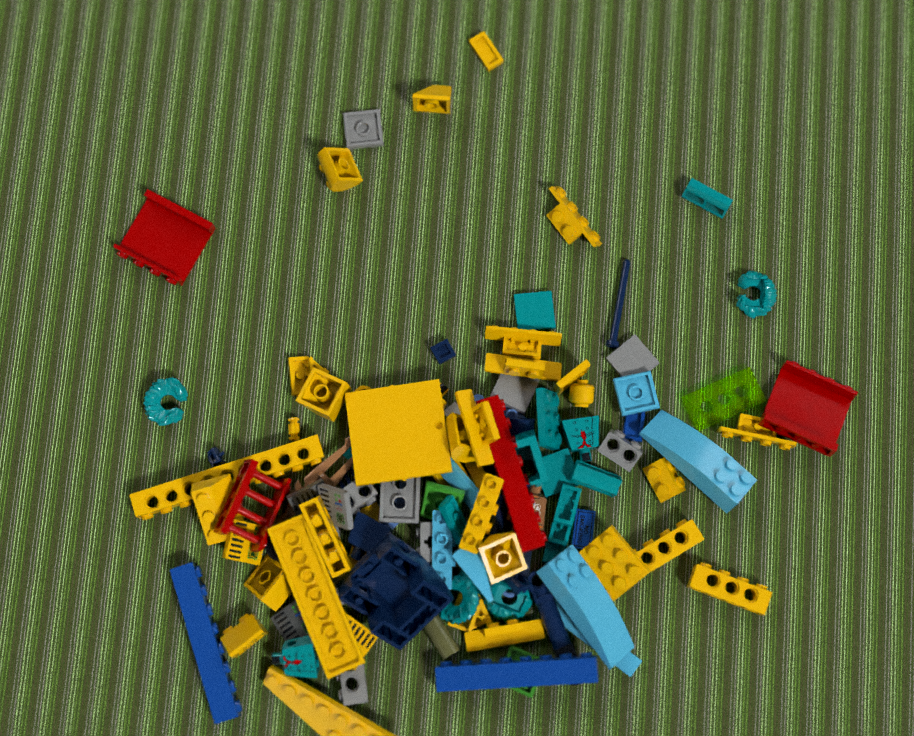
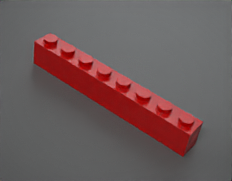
M499 395L478 400L476 405L489 401L498 428L500 439L490 443L489 446L494 459L493 464L497 477L504 479L501 490L521 551L526 553L543 548L547 538L544 530H540L538 524L541 522L539 512L534 511L532 505L535 504L533 493H529L527 485H529L527 474L522 473L521 466H523L521 455H517L515 450L518 447L515 436L511 437L509 429H512L509 417L505 418L504 415L506 410L504 400H500Z

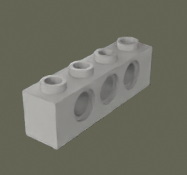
M364 664L358 666L356 670L350 669L336 676L337 681H341L342 689L338 690L339 701H343L344 706L369 702ZM349 678L357 680V687L355 689L347 687L346 683Z

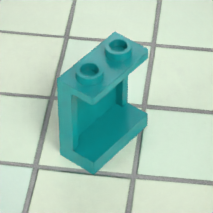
M534 429L516 434L515 438L518 448L530 445L538 469L537 473L528 475L530 486L540 487L545 485L549 477Z

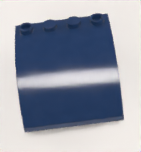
M389 532L336 583L339 600L367 616L370 633L398 650H401L453 600L449 588L436 570L417 551Z

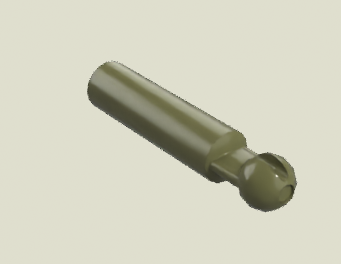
M439 615L424 627L443 660L460 650Z

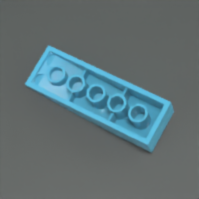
M660 410L639 433L641 437L725 513L733 509L757 481L754 476L717 444L693 427L663 410Z
M573 544L536 572L609 670L634 648L629 632L608 592Z

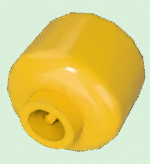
M577 379V383L570 385L569 401L573 403V406L589 407V404L594 402L595 387L588 384L589 380Z

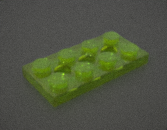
M750 367L680 398L694 429L699 432L767 401ZM736 388H744L745 396L739 397L736 394ZM719 395H726L728 403L725 405L721 404L718 400ZM704 402L709 403L711 411L704 412L701 409V404Z

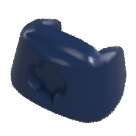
M213 447L207 452L208 460L213 467L225 464V460L222 457L225 454L224 451L220 452L217 447Z

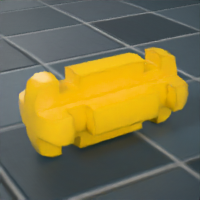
M291 417L288 419L290 422L288 424V432L291 435L289 440L297 441L300 440V436H298L300 434V423H298L300 419L298 417Z

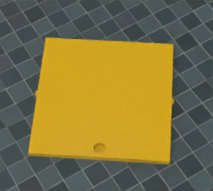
M439 379L345 393L356 487L452 473Z

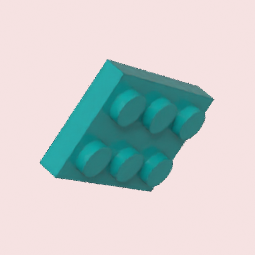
M536 388L539 447L553 451L560 450L562 437L559 433L561 419L557 407L560 403L559 397L556 392L546 388Z

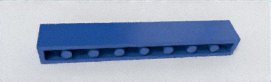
M191 562L170 569L214 723L218 724L241 716L240 712L243 711L239 699L236 700L234 692H237L234 680H230L229 677L231 668L229 662L224 660L223 653H225L223 643L218 640L217 634L220 632L217 623H213L211 615L214 614L212 605L207 603L206 596H208L206 585H202L200 579L203 576L199 565L196 566V563Z
M592 652L580 653V656L572 657L571 653L560 654L558 658H552V655H540V659H532L531 656L519 657L520 660L503 657L499 658L500 661L493 662L491 658L480 659V662L472 663V660H460V664H452V661H441L440 665L435 667L437 692L598 683L597 655H592Z

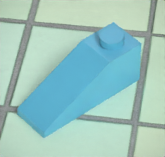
M463 549L457 550L451 556L489 603H491L493 595L480 552L478 551L477 554H473Z

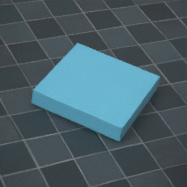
M651 371L613 379L622 417L660 408Z

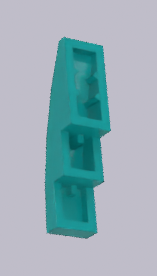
M567 484L562 485L542 563L547 564L566 549L582 491L581 488Z

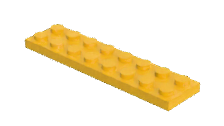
M298 515L268 528L267 531L327 679L366 663L304 515Z

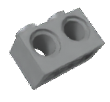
M611 429L597 451L630 472L644 451L641 449L642 445L635 440L629 441L626 439V435L620 430L616 429L614 431ZM608 440H617L619 444L618 447H610L608 444ZM632 450L635 453V457L629 459L625 456L624 452Z
M353 481L343 488V490L349 491L350 498L354 500L351 506L352 517L358 511L360 512V508L364 505L368 507L377 501L376 497L379 496L372 484L356 487V482ZM363 487L370 489V493L366 497L359 494L360 489Z

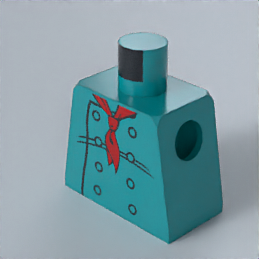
M599 415L562 420L561 428L570 453L579 452L580 461L582 462L592 461L590 450H595L599 447Z
M310 635L284 641L282 652L272 653V664H284L285 675L307 678L318 677L320 670L319 657Z

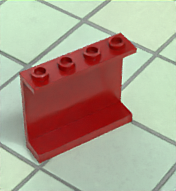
M147 189L144 194L146 198L145 204L121 244H114L113 248L117 251L116 255L125 260L128 257L133 260L132 263L140 268L145 266L150 269L149 272L157 277L162 275L166 277L165 280L174 286L177 283L182 286L216 228L212 222Z
M786 360L779 371L758 425L831 457L837 451L839 444H836L851 401L857 396L858 392L848 385L835 382L830 377L817 374L815 370L806 369L797 362Z

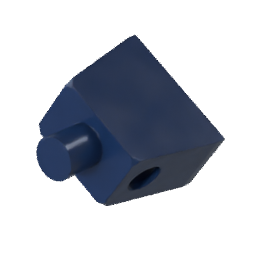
M358 511L353 523L354 528L351 529L348 537V542L355 545L350 557L360 561L365 552H369L388 532L392 533L393 530Z

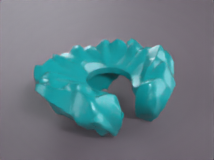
M750 270L739 277L738 287L747 289L754 286L759 289L760 297L753 301L748 299L746 294L737 296L736 306L752 319L756 316L767 315V312L772 310L771 308L777 301V289H775L773 281L768 279V276Z
M173 377L157 379V382H153L149 390L145 392L143 402L144 409L146 410L145 414L149 420L158 423L159 426L177 423L183 418L184 411L176 407L166 410L161 406V399L166 395H172L180 402L187 401L188 393L185 386Z
M454 575L452 589L459 590L462 593V603L455 606L450 602L438 615L442 620L449 621L451 624L455 622L461 624L467 619L470 620L477 611L479 596L477 588L472 584L471 579L466 576Z
M504 580L493 585L490 583L493 595L491 603L484 598L486 609L490 611L494 618L504 622L523 617L533 603L532 594L527 590L526 593L520 592V594H517V599L514 603L505 604L502 601V594L508 589L511 590V588Z

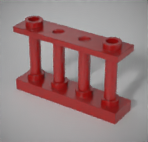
M248 459L243 462L213 532L218 535H227L232 532L252 542L251 551L260 552L267 545L269 534L267 529L272 527L282 501L290 491L292 479L283 478L278 482L258 471L257 465L259 462ZM255 478L275 488L276 491L272 500L250 489L251 479ZM248 496L268 506L265 516L262 517L242 507L243 497ZM240 514L260 524L257 535L234 525L233 520L235 516Z

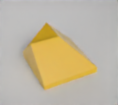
M431 85L414 93L412 97L413 111L450 114L452 86Z
M515 532L489 535L478 547L492 585L528 569Z

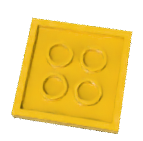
M613 525L579 552L598 577L613 602L651 572Z

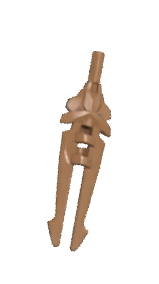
M350 437L345 438V445L334 452L304 477L305 485L303 487L299 480H297L295 489H291L288 495L321 478L324 484L336 487L353 466V457L331 478L325 474V471L351 447ZM289 502L286 511L273 523L272 527L287 521L295 515Z

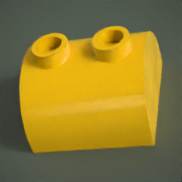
M324 147L317 154L320 162L319 169L325 174L327 179L326 185L333 192L350 189L363 181L349 148Z
M452 412L445 420L450 456L458 462H475L462 417Z

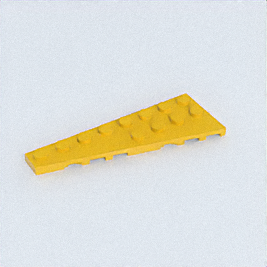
M272 664L269 667L263 684L320 736H396L294 676L285 675V672Z

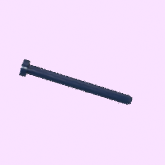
M627 259L623 261L610 339L606 340L605 345L610 348L619 347L617 337L630 269V260Z

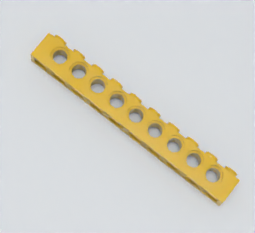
M313 435L129 494L135 517L148 520L154 517L153 514L159 512L166 514L172 512V508L178 506L180 508L191 506L193 497L187 494V489L193 483L231 473L234 476V484L244 460L253 459L259 462L257 465L258 471L274 478L282 477L285 475V472L290 470L292 472L303 470V466L311 464V466L319 465L322 463V460L326 459L319 436ZM302 450L309 452L308 457L305 459L299 458V452ZM283 456L290 457V462L287 465L280 464V459ZM264 462H271V468L268 471H262V464ZM255 478L250 481V483L255 482V484L263 483ZM175 491L177 498L174 501H169V494ZM157 497V506L151 508L150 500Z

